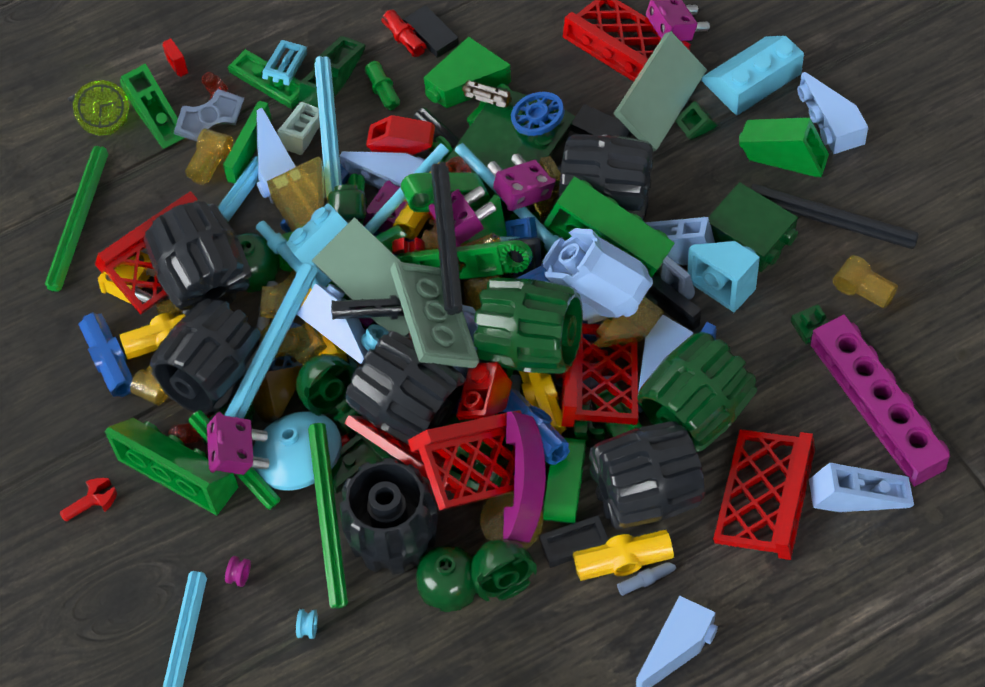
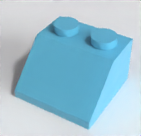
M329 203L317 209L313 213L311 220L302 228L296 229L291 234L289 241L285 243L302 263L311 264L318 269L316 279L325 287L332 280L312 262V259L348 224Z
M736 241L695 244L689 248L687 272L690 274L692 283L696 288L732 312H735L756 290L760 257L750 247H744Z

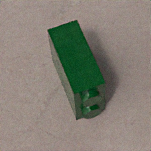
M740 182L708 217L715 243L736 241L744 247H750L760 257L758 271L761 273L769 264L771 266L775 264L782 248L785 245H791L798 234V230H796L797 216Z

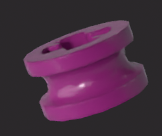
M232 556L227 565L225 582L228 584L236 582L237 586L243 587L249 577L251 561L245 558L240 561L238 556Z

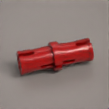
M389 10L383 15L385 18L381 19L382 23L394 34V39L398 43H402L413 57H419L425 52L426 44L415 34L414 28L409 23L406 24L395 10Z

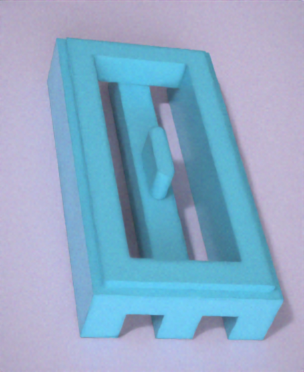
M281 40L263 69L262 79L268 80L271 76L273 77V82L278 83L282 79L283 84L289 86L307 55V47ZM286 48H288V53L284 56L279 68L275 70V66L277 65ZM296 51H298L297 54H296V56L294 57L293 61L291 62L289 68H288L287 71L285 72L286 68L288 67V65H289L290 61L292 60L293 56L295 55Z

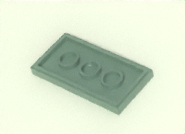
M672 31L665 33L613 114L638 140L648 141L651 143L653 151H656L707 69Z
M355 217L312 259V262L351 300L389 298L390 295H396L399 298L390 268L394 261H401ZM398 316V319L391 320L390 317L371 318L377 325L385 328L388 332H399L406 337L410 335L405 316Z
M394 261L390 270L419 362L475 368L479 363V358L463 311L459 314L448 315L444 309L440 267Z

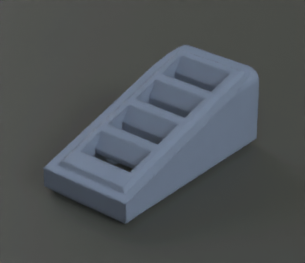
M666 257L662 264L661 279L688 300H691L695 295V289L690 274L672 259Z

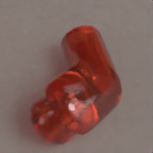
M207 72L202 76L201 82L211 95L209 100L213 98L217 89L227 92V86L219 76L214 75L212 72Z
M190 423L174 425L168 431V436L174 435L184 444L195 443L201 439L200 434Z

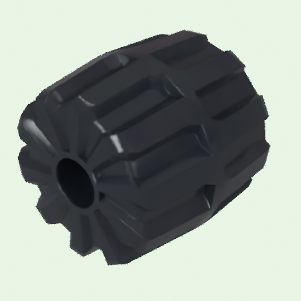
M571 135L566 141L563 152L559 198L575 176L580 180L587 181L596 191L605 197L614 199L620 207L629 213L640 216L644 221L649 205V190L652 181L650 179L653 168V148L651 143L616 135Z
M195 201L178 205L157 217L151 227L145 232L144 242L156 277L175 309L185 315L199 302L208 298L212 300L220 299L231 304L236 300V293L238 291L247 290L250 286L248 278L252 276V272L241 243L222 211L215 204Z
M205 299L199 302L171 329L156 350L150 362L153 370L152 376L162 390L183 408L191 412L200 410L206 416H211L221 411L234 398L262 343L259 341V338L263 333L259 327H252L248 323L249 317L241 310H231L230 304L226 301Z
M390 331L387 335L384 334L378 339L374 350L369 349L365 354V363L362 367L356 368L352 375V382L347 387L345 397L348 405L375 427L409 445L408 439L425 430L444 425L461 397L465 378L452 366L419 362L412 339L399 332Z
M675 421L636 428L599 442L590 449L591 478L597 482L595 493L597 499L603 501L604 515L608 520L611 519V524L615 529L621 530L674 517L698 507L702 503V499H704V475L698 453L688 432Z
M384 458L382 462L374 464L367 462L359 466V472L352 479L347 478L342 487L343 501L340 503V518L344 536L355 557L362 556L368 569L378 572L381 568H388L392 575L402 574L405 572V566L409 564L418 566L421 559L427 553V548L433 547L436 543L438 515L429 484L424 483L421 472L412 464L405 466L397 463L395 458Z

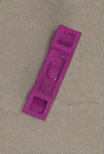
M511 411L507 412L506 444L515 445L514 506L504 507L503 539L529 543L537 527L543 505L546 479L545 455L541 435L534 417Z

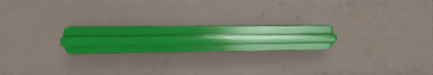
M96 145L92 148L45 281V285L50 291L59 292L63 287L108 157L107 149L103 146Z
M324 423L310 424L308 433L329 605L331 608L338 609L346 607L348 599L327 431Z

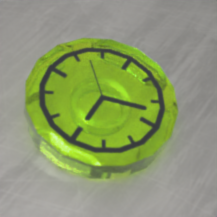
M105 80L91 81L83 85L75 94L73 101L74 117L79 125L88 133L99 136L112 134L127 121L129 115L128 97L123 89L113 82Z

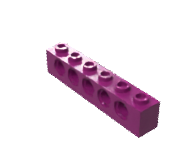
M842 315L814 329L811 347L903 473L909 477L912 485L915 487L945 471L950 458L947 445L944 441L937 439L932 432L927 418L919 415L914 408L909 394L901 391L896 384L893 373L888 368L885 369L875 349L871 345L868 346L862 339L858 326L855 323H850L847 317ZM842 350H849L852 353H845ZM858 373H867L869 376H862ZM875 396H883L886 400H880ZM894 419L902 420V421L904 422V424H898V423L894 422L893 420H894ZM911 443L920 444L923 448H915Z

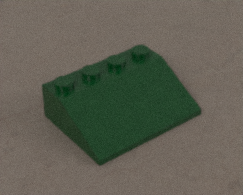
M498 87V89L510 92L512 102L506 108L486 103L444 163L451 167V173H476L455 152L456 147L464 143L486 167L492 161H495L502 170L516 166L511 159L514 154L519 153L526 162L536 160L545 169L569 134L576 116L565 110L562 121L552 131L536 136L521 134L513 126L511 112L517 102L527 95ZM534 100L529 102L528 104L530 106L531 104L536 103L538 101ZM547 101L545 104L549 106L551 102ZM559 109L551 111L550 114L558 113ZM519 111L518 115H526L525 111ZM547 120L545 124H549L552 120ZM526 121V122H523V123H521V124H519V125L523 127L524 125H526V124L529 123V122ZM534 125L532 129L539 128V125ZM482 180L491 200L494 194H497ZM500 198L502 209L510 214H514L513 211L507 209V204Z

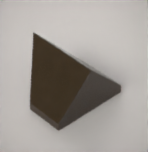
M303 365L266 373L253 399L255 410L261 420L267 423L282 416L296 390V378Z

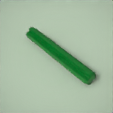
M199 410L188 421L208 443L207 424L210 420ZM253 467L244 475L236 474L267 509L274 508L280 502V497Z

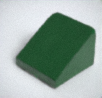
M696 101L688 106L675 120L690 140L717 126L704 107Z

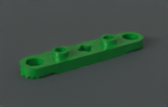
M519 240L457 247V257L460 262H465L462 269H460L458 264L460 279L523 272L532 261V251L526 243ZM439 249L396 255L403 263L440 267ZM511 250L520 251L519 253H522L524 261L520 263L513 261L509 256V252Z

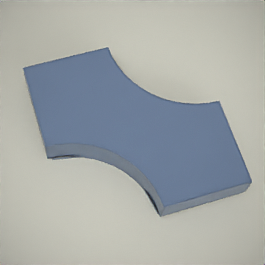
M217 89L213 98L203 105L196 107L182 106L174 134L201 142L203 136L215 126L223 124L236 126L244 97Z

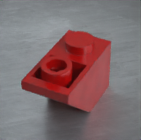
M391 115L370 125L366 146L372 152L414 155L432 147L435 125L432 122Z
M498 362L478 363L475 368H468L456 416L459 420L489 417L506 409L512 381Z

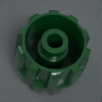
M490 279L487 282V290H482L480 294L481 308L475 311L474 321L478 325V329L473 334L474 346L477 348L476 352L479 360L483 363L498 362L501 367L522 372L555 374L567 372L576 358L583 325L582 301L576 289L571 286L535 279Z
M700 332L691 335L662 360L639 389L637 400L644 414L653 425L675 421L682 425L694 443L696 451L700 452L726 431L755 396L757 380L753 373L746 371L744 359L741 356H734L730 352L729 345L720 339L715 340L708 333Z

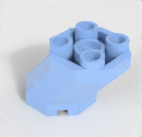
M575 228L569 232L572 237L566 241L561 237L553 243L542 261L543 266L547 270L545 277L550 282L575 288L577 293L580 294L581 301L594 308L600 316L619 318L624 315L629 317L638 310V305L653 284L647 268L641 261L603 240L592 229Z

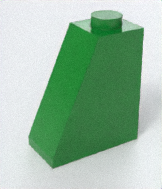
M468 37L424 77L425 94L430 101L439 103L447 109L473 99L466 97L464 91H462V87L469 80L495 88L500 83L507 86L511 83L510 64Z
M811 118L747 120L743 132L739 136L740 147L744 150L750 161L814 177H822L829 154Z

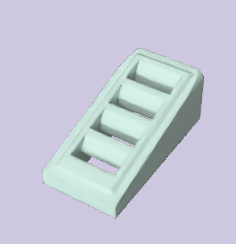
M300 102L278 129V136L287 151L299 155L304 153L320 127L319 109Z

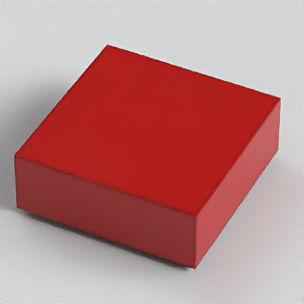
M170 38L162 42L166 59L175 73L180 77L188 74L184 56L173 40Z

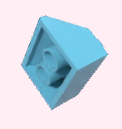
M766 36L704 75L701 81L737 116L801 75L804 53L786 36Z

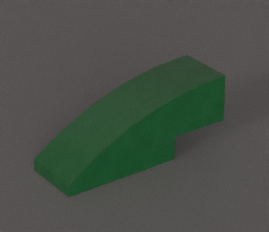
M340 36L319 55L321 57L327 56L331 61L334 97L350 77L365 50V44L344 36ZM314 64V70L300 81L299 101L318 108Z

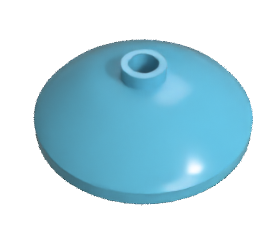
M296 412L275 420L263 430L268 433L267 440L265 442L255 441L253 446V456L269 459V467L267 469L254 468L255 471L270 487L278 490H297L314 484L308 428L313 423H324L326 425L332 470L341 454L342 439L337 426L331 419L324 415L317 416L312 412Z

